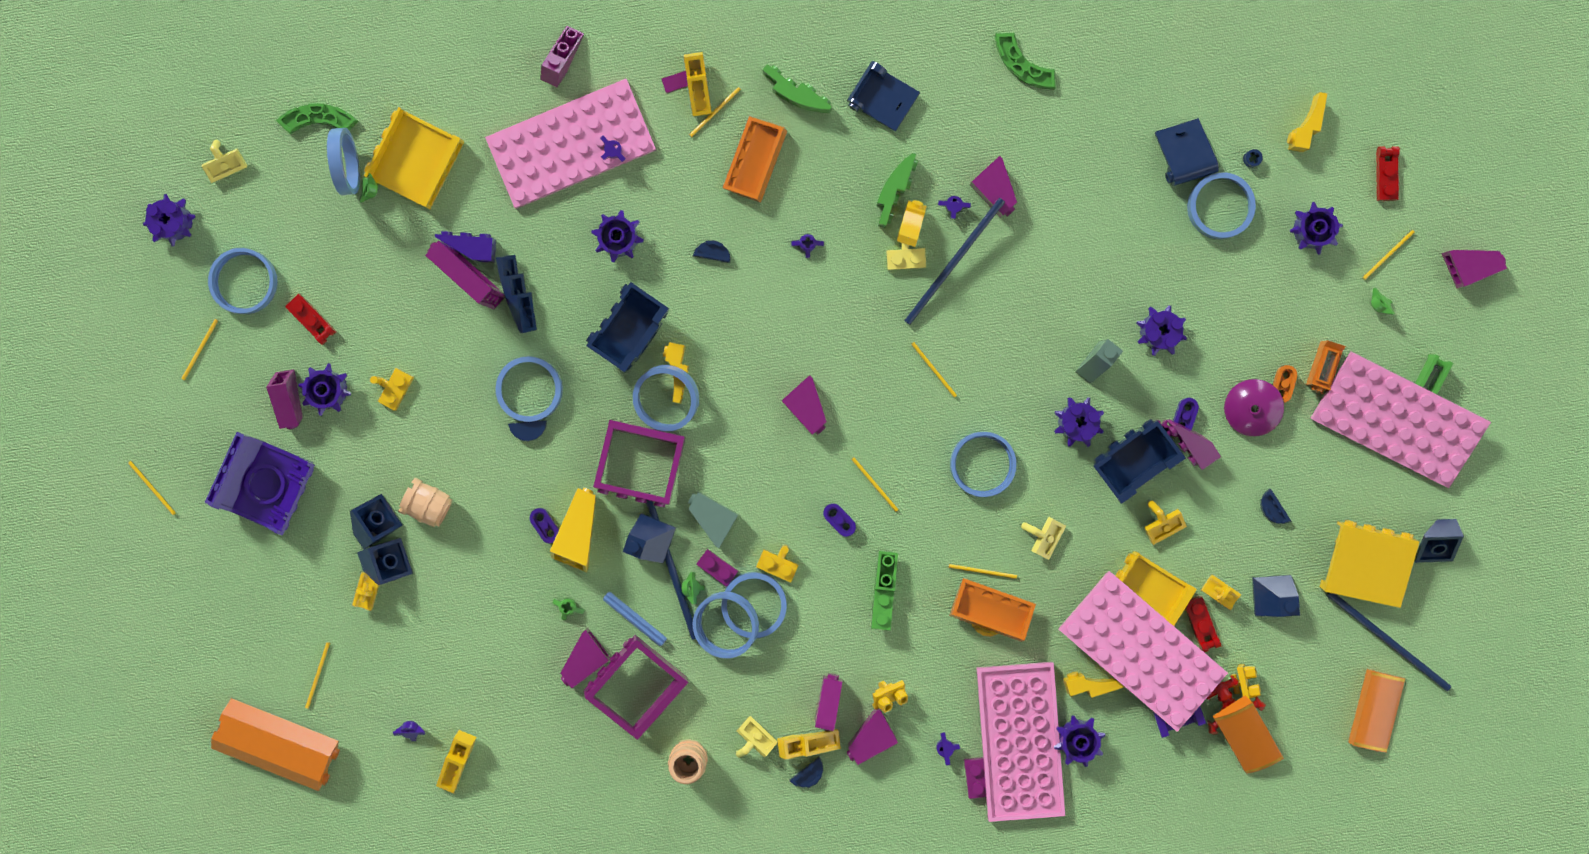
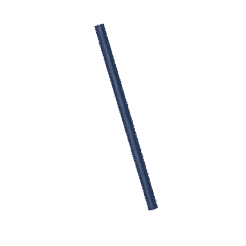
M998 198L904 320L911 325L1004 205V200Z
M647 500L646 505L650 517L659 520L654 502ZM668 550L665 562L691 639L694 640L696 638L693 632V618L686 597L682 593V585L670 550Z
M1328 592L1326 594L1329 599L1445 691L1450 690L1451 685L1341 597L1334 593Z

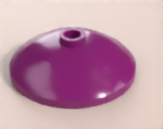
M1249 379L1238 383L1229 391L1224 403V413L1230 426L1240 434L1252 437L1262 436L1274 430L1280 423L1284 414V402L1280 392L1272 384L1260 379ZM1253 405L1259 407L1257 412L1251 411Z

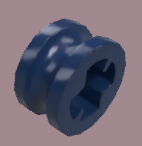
M1257 149L1249 150L1243 156V162L1249 168L1258 166L1263 160L1262 153ZM1250 154H1252V156L1256 155L1257 159H1255V163L1254 161H1249V158L1251 157Z

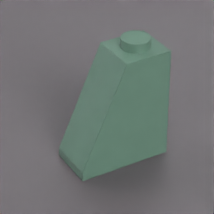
M1109 339L1099 341L1075 372L1089 383H1092L1114 364L1123 350Z
M700 491L697 495L693 493L688 501V504H690L689 510L713 544L720 548L739 514Z

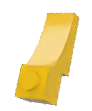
M703 52L684 54L692 115L712 114Z
M1319 92L1313 96L1310 110L1304 122L1288 135V150L1305 152L1310 149L1312 135L1321 132L1328 93Z
M908 200L897 237L898 242L916 247L926 211V206L922 202Z
M669 342V345L665 346L663 357H666L665 361L669 362L671 366L678 367L688 373L689 366L682 365L686 346ZM673 376L674 395L672 402L681 404L685 384L679 378Z
M1078 672L1069 673L1066 678H1063L1067 693L1070 696L1087 691V694L1093 698L1125 687L1115 678L1092 679L1086 678L1082 673Z
M834 729V731L827 730L809 734H794L777 738L779 757L783 759L799 756L807 757L841 749L839 731L837 729Z
M461 730L457 732L453 738L449 753L445 758L436 784L437 787L454 794L477 737Z

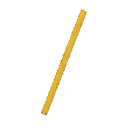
M738 87L689 135L693 137L741 89Z
M1410 231L1389 253H1387L1362 278L1366 280L1402 244H1404L1415 233V231Z
M215 319L181 379L185 380L219 320Z
M913 342L911 345L955 398L957 396L915 342Z
M855 457L852 458L851 460L867 477V479L872 483V485L878 490V492L883 496V498L889 503V505L894 509V511H898L899 509L888 498V496L877 485V483L866 472V470L860 465V463L855 459Z
M128 462L131 468L138 474V476L151 489V491L170 511V513L172 515H175L176 512L164 500V498L158 493V491L152 486V484L145 478V476L139 471V469L133 464V462Z
M949 564V568L1017 579V575Z
M326 642L305 706L307 709H309L328 652L329 642Z

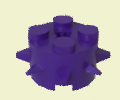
M164 194L163 200L156 201L153 204L148 203L143 226H147L149 232L153 234V242L163 238L169 240L171 246L174 247L177 240L183 239L185 236L191 237L189 229L192 228V221L196 216L185 208L186 199L183 198L178 202L170 201L167 194Z
M1312 202L1309 211L1295 212L1297 219L1295 220L1294 228L1290 229V233H1294L1300 250L1305 247L1315 249L1317 254L1320 255L1322 246L1327 244L1337 246L1338 242L1335 236L1338 235L1339 228L1343 227V224H1340L1337 217L1333 215V207L1329 209L1318 208L1316 203Z
M620 210L617 216L607 217L602 214L603 222L599 225V229L591 231L593 235L597 236L599 242L595 251L597 253L606 251L610 254L611 262L615 263L618 257L625 255L632 259L634 257L632 251L636 245L644 242V239L639 237L636 231V227L640 223L639 220L630 222L625 218L623 210ZM615 233H622L620 240H613L615 239Z
M1170 305L1160 312H1157L1153 307H1149V316L1144 321L1136 322L1141 327L1140 334L1142 335L1137 341L1138 344L1145 343L1146 346L1152 349L1153 356L1159 350L1165 349L1170 354H1175V346L1180 340H1187V337L1183 335V324L1186 319L1179 318L1176 314L1172 313ZM1163 327V330H1165V333L1162 335V331L1159 330V328Z
M329 363L324 370L316 371L310 367L308 369L309 377L305 378L304 383L298 385V387L302 388V394L305 396V400L302 403L303 406L311 405L318 408L319 416L323 415L325 409H335L340 412V405L346 396H351V392L347 391L345 380L347 374L339 375L333 372ZM323 387L327 388V392H323Z
M1069 397L1067 398L1068 406L1062 411L1054 412L1059 417V427L1054 432L1055 434L1062 433L1063 436L1068 438L1069 447L1075 441H1082L1089 447L1091 446L1092 437L1096 433L1103 434L1104 432L1100 428V417L1104 412L1096 411L1090 405L1089 397L1083 403H1076ZM1081 418L1083 424L1078 427L1076 419Z
M1072 715L1070 722L1062 727L1057 726L1056 730L1059 732L1060 743L1055 745L1054 749L1062 750L1066 754L1065 764L1069 765L1075 760L1088 767V761L1094 759L1095 755H1103L1099 748H1101V739L1106 735L1105 733L1097 732L1093 728L1094 718L1091 717L1085 722L1077 720ZM1079 738H1082V740H1080L1081 744H1077L1076 742Z

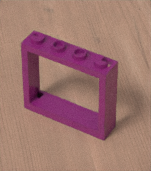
M440 241L433 242L430 245L425 256L478 304L495 310L504 300V293L457 250Z
M609 420L593 487L598 489L597 493L608 495L609 492L617 493L616 497L627 499L628 496L635 497L636 502L646 504L648 500L654 502V506L665 508V505H670L686 438ZM614 430L677 444L665 497L601 483Z
M634 635L624 642L623 649L619 653L615 652L610 658L611 662L607 667L603 666L597 673L598 677L588 683V686L584 689L585 699L638 740L689 682L687 676L637 635ZM638 648L675 679L632 726L597 698L595 694L634 650Z

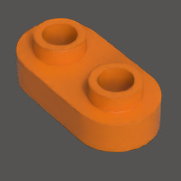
M1290 365L1278 368L1273 382V386L1278 391L1281 390L1283 392L1282 398L1284 403L1291 399L1297 379V371ZM1284 372L1288 373V377L1286 379L1283 377Z

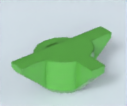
M370 173L367 179L363 178L362 193L359 199L361 203L374 198L378 191V184Z
M1373 288L1371 300L1373 309L1378 313L1394 315L1395 312L1391 308V303L1393 302L1382 295L1377 288Z
M690 572L686 581L683 582L681 589L691 604H697L696 596L701 590H705V586L700 585L696 580L695 572Z
M565 598L562 601L553 600V604L559 607L562 620L566 621L567 617L574 612L584 613L585 609L577 607L575 600L572 598Z

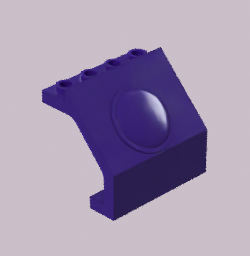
M236 432L205 503L212 508L218 510L220 508L242 516L283 536L289 527L292 514L297 509V503L305 492V485L313 474L315 464L267 442Z

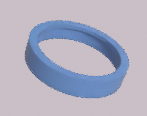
M347 128L331 129L327 138V157L333 184L341 196L357 194L360 185V169L354 139ZM341 146H342V148H343L344 157H345V162H346L347 178H346L345 171H344V167H343L342 149H341Z
M1223 172L1209 175L1198 182L1192 189L1187 203L1188 216L1192 225L1201 234L1213 239H1227L1244 231L1251 223L1256 209L1255 196L1247 182L1237 175ZM1224 178L1235 182L1243 189L1248 200V214L1245 221L1240 227L1230 232H1216L1209 229L1201 222L1196 211V199L1200 190L1205 184L1215 179Z
M235 248L224 252L214 261L209 271L208 286L213 299L225 310L239 314H252L262 310L272 301L277 290V274L272 263L261 253L246 248ZM251 255L260 259L265 264L269 273L270 284L268 292L263 300L252 308L242 309L232 306L223 298L219 290L218 278L220 271L226 262L236 256Z
M527 356L514 359L501 370L496 381V397L499 405L505 413L519 421L534 422L548 417L556 410L562 398L563 386L560 375L550 363L540 358ZM524 362L542 365L550 372L555 382V396L551 405L544 412L534 416H522L513 412L506 405L502 396V382L505 375L512 367Z
M659 365L649 369L636 382L633 390V405L637 415L648 426L660 431H674L685 426L695 415L699 406V392L694 380L684 370L671 365ZM660 373L670 374L679 378L688 388L691 397V407L688 415L679 423L663 424L657 422L644 411L640 402V388L643 382L650 376Z
M975 432L961 439L953 449L950 458V470L957 485L965 492L978 497L994 496L1005 490L1012 482L1016 472V456L1010 444L1001 436L991 432ZM978 437L991 438L1000 443L1006 450L1009 458V471L1006 478L999 486L988 491H977L969 488L960 480L956 471V458L959 450L965 443Z
M761 572L744 573L732 580L725 592H731L738 583L744 580L761 579L770 583L780 596L781 612L777 621L767 630L758 632L756 638L765 637L773 633L783 622L787 608L786 596L781 585L773 577ZM722 599V614L727 625L735 633L750 638L752 632L744 631L732 622L727 611L728 599Z
M732 592L712 594L698 606L693 617V632L696 640L705 651L719 658H734L746 652L756 640L759 631L758 616L753 606L744 597ZM715 599H729L738 603L746 610L752 624V634L746 644L737 649H723L709 641L702 628V614L710 602Z

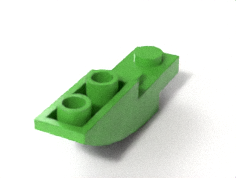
M767 64L763 68V75L775 84L773 93L783 100L808 111L818 113H830L832 111L831 102L824 96H818L815 93V88L810 84L805 85L801 83L796 88L797 84L792 79H785L780 75L782 72L773 65L771 67Z
M915 153L909 155L897 166L881 191L877 206L883 207L878 224L880 227L885 228L887 223L891 224L894 215L891 212L892 205L896 206L899 199V194H896V192L904 194L905 189H910L912 178H909L911 171L916 170L918 160H915Z
M879 551L871 629L891 630L898 553Z

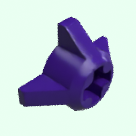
M604 135L600 137L605 144V153L601 156L603 160L618 158L623 162L626 159L622 155V147L619 142L615 140L608 141Z
M951 196L947 201L938 200V205L945 207L951 213V219H956V213L962 208H971V203L962 202L958 196Z
M806 234L798 241H791V246H800L801 250L805 252V258H810V252L816 246H824V241H818L814 236Z
M414 721L404 722L402 726L393 732L394 736L409 738L411 742L416 741L418 735L426 734Z
M943 732L940 733L941 740L937 742L936 749L938 754L944 757L945 764L951 765L949 757L953 754L954 750L960 749V745L953 744L950 740L946 739V734Z

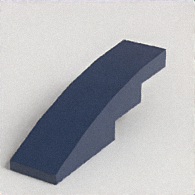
M516 256L496 257L503 292L519 332L527 333L537 330L532 293L526 292L523 273H518Z

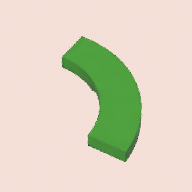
M1015 33L995 34L996 47L1000 58L1014 76L1033 87L1055 90V69L1039 67L1026 60L1016 43Z
M320 103L295 107L276 120L291 135L300 128L311 124H326L335 128H347L350 131L358 122L348 112L338 107Z

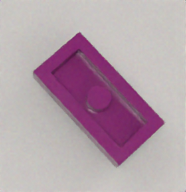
M708 548L696 564L726 587L738 572L737 569Z
M983 757L964 759L968 798L986 797Z

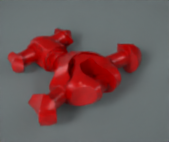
M1233 675L1230 676L1231 679L1220 682L1206 698L1211 700L1213 696L1218 694V700L1222 702L1221 710L1237 701L1232 698V693L1228 690L1233 686H1238L1239 681ZM1258 696L1254 697L1255 701L1252 702L1255 708L1263 711L1266 704ZM1208 720L1209 734H1218L1217 729L1219 726L1216 721L1211 723Z

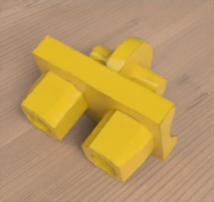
M361 572L352 606L371 611L379 586L365 572Z
M1212 574L1201 589L1202 592L1229 610L1233 608L1235 602L1241 596L1239 592Z
M1238 664V686L1231 687L1234 689V693L1239 694V687L1241 686L1243 696L1246 695L1250 700L1260 696L1259 684L1249 685L1248 679L1257 678L1256 667Z
M903 680L888 685L885 681L879 682V689L873 693L874 703L872 706L875 710L880 708L886 713L893 708L892 702L897 701L899 705L907 703L908 695L905 691Z

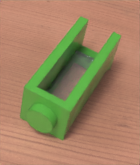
M1428 354L1427 361L1415 384L1438 394L1453 363L1440 360V356L1437 354Z

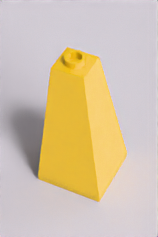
M578 488L550 549V555L554 560L587 573L596 495L587 488L582 490Z

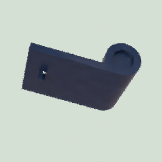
M871 61L848 97L847 102L849 103L848 107L856 112L860 110L896 132L920 92L890 75L879 63Z
M1199 118L1154 133L1168 164V169L1165 173L1168 184L1171 183L1172 186H1176L1219 171L1218 161Z

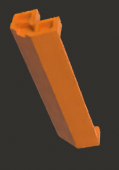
M231 698L219 718V721H221L219 729L214 731L211 738V749L317 791L320 790L322 785L325 786L330 777L328 767L332 759L336 760L340 752L338 740Z

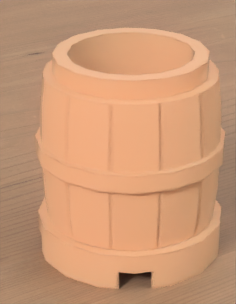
M414 478L411 482L414 485L412 488L408 487L398 512L404 515L407 514L420 523L439 527L453 500L450 499L448 494L438 488Z
M691 739L682 740L675 745L668 760L669 772L672 778L681 784H691L700 779L706 769L708 761L707 751L698 741ZM687 755L691 756V758H694V761H692L690 764H687L686 761L683 760V758H686Z

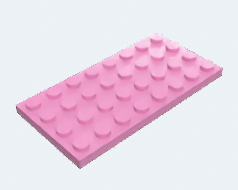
M623 79L485 137L515 209L656 151L627 79ZM602 135L608 141L615 140L620 143L622 155L626 158L623 162L618 158H608L606 160L601 158L605 153V144L600 139Z
M1350 351L1332 381L1331 390L1326 391L1311 416L1312 420L1447 488H1450L1491 424L1489 420Z
M1110 571L1103 576L1058 629L1177 732L1228 674Z
M1042 662L976 667L988 821L1065 816L1061 752L1054 749V746L1060 743L1059 732L1056 730L1058 726L1054 663Z

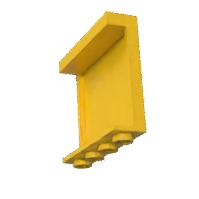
M398 107L397 111H394L391 115L389 127L385 128L382 133L383 139L373 151L374 156L371 162H368L364 169V176L368 178L370 173L376 183L431 209L464 141Z
M1345 520V522L1337 521V524L1341 527L1326 580L1321 579L1319 587L1325 592L1401 608L1419 541L1413 538L1414 535L1402 532L1400 535L1395 534L1394 530L1383 528L1381 531L1369 524L1358 526L1356 522Z
M1135 551L1132 554L1129 553L1124 561L1126 563L1122 570L1119 569L1115 576L1174 626L1197 589L1143 557L1140 553Z

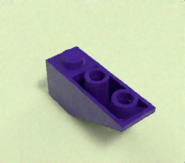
M441 231V234H435L437 239L476 262L495 263L496 240L491 238L490 234H479V237H474L472 233L461 232L460 236L453 235V232Z

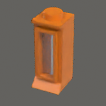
M1329 340L1320 341L1306 385L1312 387L1311 390L1319 393L1331 390L1333 378L1346 346Z

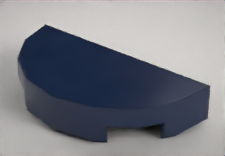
M715 240L701 243L693 253V257L730 263L728 249L722 243Z
M547 420L510 423L508 425L511 433L516 438L523 441H532L538 439L546 430Z
M1268 489L1261 498L1260 508L1263 515L1274 523L1285 524L1290 522L1291 519L1272 489Z
M820 756L789 779V781L795 786L807 788L817 784L823 773V762Z

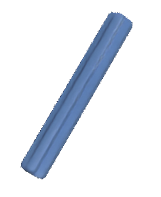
M608 592L604 596L603 601L659 646L664 644L667 638L614 594Z

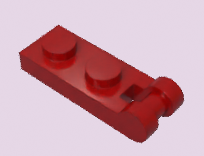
M1378 146L1377 201L1399 200V146H1392L1391 148ZM1385 156H1390V161H1385Z
M298 293L285 306L321 345L327 342L326 339L330 335L333 336L337 332L301 294ZM323 326L325 330L320 333L318 330Z
M1199 596L1191 599L1185 610L1200 649L1205 653L1210 648L1215 647L1216 649L1221 647V642L1216 634L1203 597ZM1209 635L1211 640L1205 642L1204 637Z

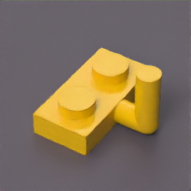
M395 368L389 381L382 377L372 376L370 382L385 388L378 402L397 411L414 377Z
M1153 500L1148 502V507L1158 518L1157 521L1144 527L1153 545L1187 527L1182 513L1178 509L1165 516L1163 510Z
M783 545L778 555L764 549L756 567L791 583L799 564L785 559L789 547L788 545Z

